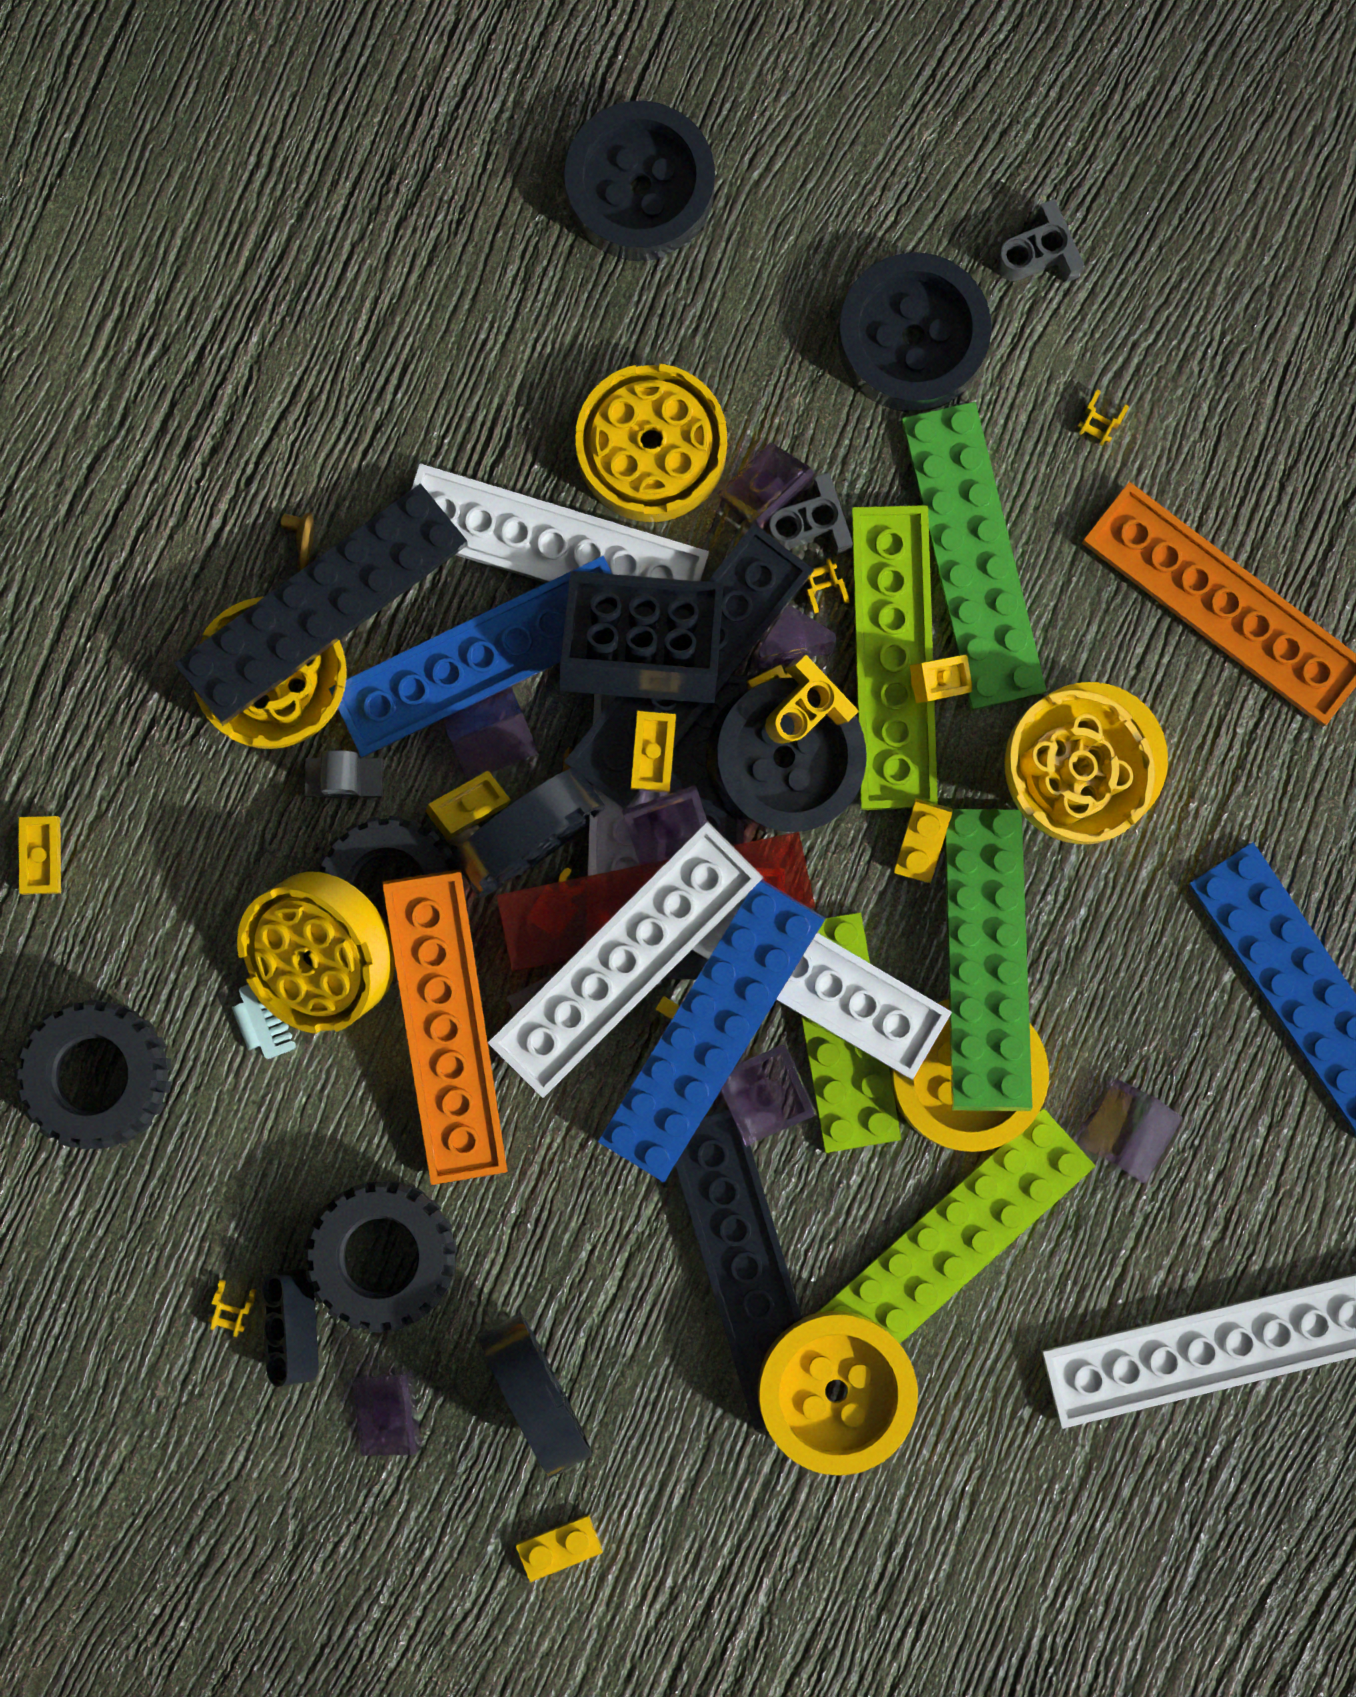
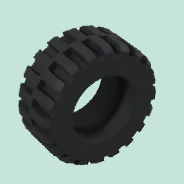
M377 816L368 818L366 823L351 825L346 828L347 833L342 837L338 838L336 836L329 844L331 846L326 856L322 854L318 863L320 866L319 872L341 878L353 886L359 872L367 863L386 855H395L408 859L418 867L422 875L458 870L451 860L452 851L437 834L424 827L421 823L414 820H404L402 817L389 816V818L380 819Z
M85 1000L82 1003L72 1002L63 1005L61 1010L57 1012L51 1011L42 1017L44 1022L39 1027L33 1026L28 1032L27 1036L30 1038L28 1044L20 1046L17 1057L22 1058L20 1069L15 1068L14 1080H20L21 1090L16 1091L19 1103H25L28 1110L24 1114L30 1123H37L40 1126L39 1132L47 1138L58 1140V1144L81 1149L114 1147L118 1144L127 1143L135 1139V1135L139 1132L146 1131L153 1124L152 1119L154 1116L161 1114L166 1105L162 1101L165 1093H170L172 1081H168V1070H172L171 1059L166 1058L164 1049L167 1046L163 1038L158 1037L154 1032L156 1028L148 1020L141 1018L138 1012L130 1008L97 1000ZM91 1038L104 1039L116 1045L122 1051L128 1066V1081L121 1098L108 1109L97 1112L81 1110L72 1105L63 1092L60 1079L62 1063L70 1049L75 1044Z
M367 1182L342 1191L333 1197V1200L317 1214L318 1218L315 1224L310 1227L307 1235L309 1238L308 1247L304 1248V1260H307L308 1271L305 1273L308 1283L312 1282L316 1291L313 1295L319 1304L324 1303L329 1309L328 1314L336 1320L340 1318L348 1323L347 1326L357 1330L363 1328L368 1329L369 1332L395 1331L423 1318L446 1294L450 1287L452 1276L455 1274L457 1244L452 1235V1225L449 1219L445 1218L440 1210L441 1207L435 1200H431L424 1195L425 1192L416 1187L412 1188L404 1185L402 1182ZM389 1219L398 1222L411 1233L415 1240L418 1251L415 1271L402 1287L394 1291L384 1293L369 1291L357 1284L348 1272L345 1262L347 1242L351 1234L361 1224L369 1220Z

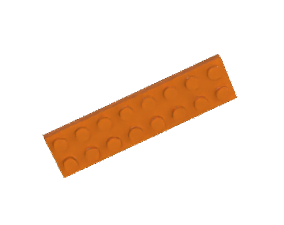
M1130 481L1083 540V545L1320 726L1324 727L1329 723L1355 689L1356 653Z
M461 870L383 881L431 1185L508 1172Z

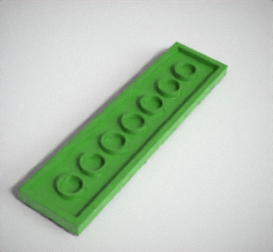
M976 402L902 418L901 423L921 505L928 506L929 538L958 656L967 654L972 692L967 693L971 711L1046 694L1047 690Z
M952 809L951 819L944 838L949 1010L952 1012L949 1016L952 1110L1031 1111L1033 1104L1022 813L1020 810Z

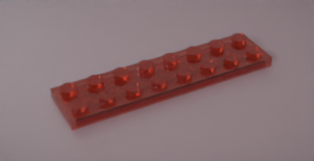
M799 832L733 845L763 876L762 880L808 908H815ZM670 859L497 895L512 971L571 960Z

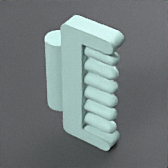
M249 984L241 987L239 992L243 1003L232 1007L248 1051L261 1047L264 1057L271 1059L294 1050L296 1043L293 1041L276 1046L279 1043L290 1040L292 1038L290 1032L272 1037L288 1030V1024L283 1023L269 1029L270 1026L283 1021L276 1016L266 1020L265 1018L273 1014L268 1009L262 1011L266 1007L258 1001L259 999L255 996Z

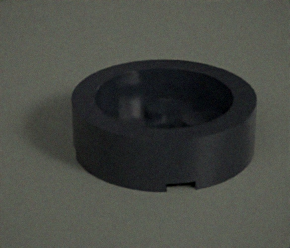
M629 101L608 107L594 115L581 127L568 150L564 177L569 211L584 237L601 251L629 261H651L664 258L666 254L688 245L699 234L708 220L715 191V164L711 148L695 123L672 107L651 101ZM645 177L651 185L649 191L642 195L633 193L629 184L637 178Z
M919 252L890 256L863 272L846 296L838 326V346L842 365L857 389L866 397L884 407L904 412L939 408L960 396L971 385L980 371L991 340L992 323L990 309L977 282L954 262L937 255ZM908 328H919L923 335V341L919 345H909L903 340V331Z
M793 677L774 679L753 686L729 701L717 716L707 743L706 762L711 785L715 787L719 797L725 804L724 807L745 825L767 833L788 834L803 832L831 822L844 812L854 800L865 775L866 743L856 715L849 722L837 725L826 714L804 737L793 742L781 744L770 739L766 733V719L799 685ZM810 688L807 693L808 702L814 708H818L821 701L818 691ZM783 715L780 722L781 729L787 735H791L794 730V722L789 716ZM781 746H785L791 754L792 762L786 768L777 766L773 759L774 751Z
M577 767L568 769L539 785L497 814L460 845L451 856V860L461 870V874L477 896L484 897L500 889L504 885L503 881H508L513 877L518 878L566 844L588 826L585 817L590 813L593 818L597 817L604 810L605 804Z
M520 1312L478 1334L481 1347L499 1387L527 1442L548 1477L552 1478L593 1456L591 1447L573 1408L523 1314Z

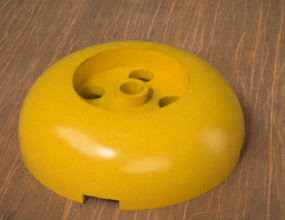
M264 597L239 602L223 611L206 628L202 634L203 637L200 644ZM339 640L266 695L270 698V701L265 708L258 709L252 704L224 726L220 724L195 691L194 693L199 706L208 720L230 739L250 747L262 749L292 746L320 731L337 711L342 701L347 678L344 651ZM295 679L304 681V690L300 693L290 692L289 684ZM336 685L334 693L331 695L328 688Z
M1081 690L1054 693L1030 707L1020 717L1010 734L1004 762L1009 792L1023 816L1044 834L1072 844L1104 842L1117 837L1134 825L1146 811L1151 800L1155 783V765L1149 742L1146 737L1142 738L1137 728L1130 719L1133 717L1111 699L1093 692ZM1057 743L1063 748V755L1061 757L1055 756L1058 749ZM1049 779H1053L1057 782V792L1051 788L1049 784ZM1089 788L1094 794V799L1091 796H1082V789Z

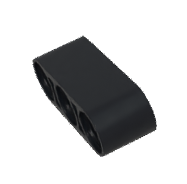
M304 1269L271 1272L266 1274L262 1281L261 1295L266 1372L269 1381L276 1387L308 1383L313 1381L318 1374L319 1361L315 1296L313 1295L314 1287L312 1282L308 1283L305 1273L307 1270Z

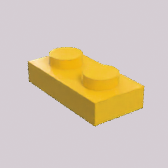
M967 654L909 665L911 685L914 690L916 703L972 692V680Z
M637 711L631 790L670 793L676 714Z
M486 771L429 803L425 812L448 841L506 808L511 799L492 774Z
M915 798L895 864V874L931 883L951 819L952 808Z
M19 817V894H61L60 817Z
M589 1514L516 1543V1548L529 1582L603 1553Z

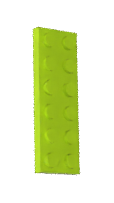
M861 912L826 918L817 933L870 963ZM801 1015L825 1153L902 1140L889 1066Z

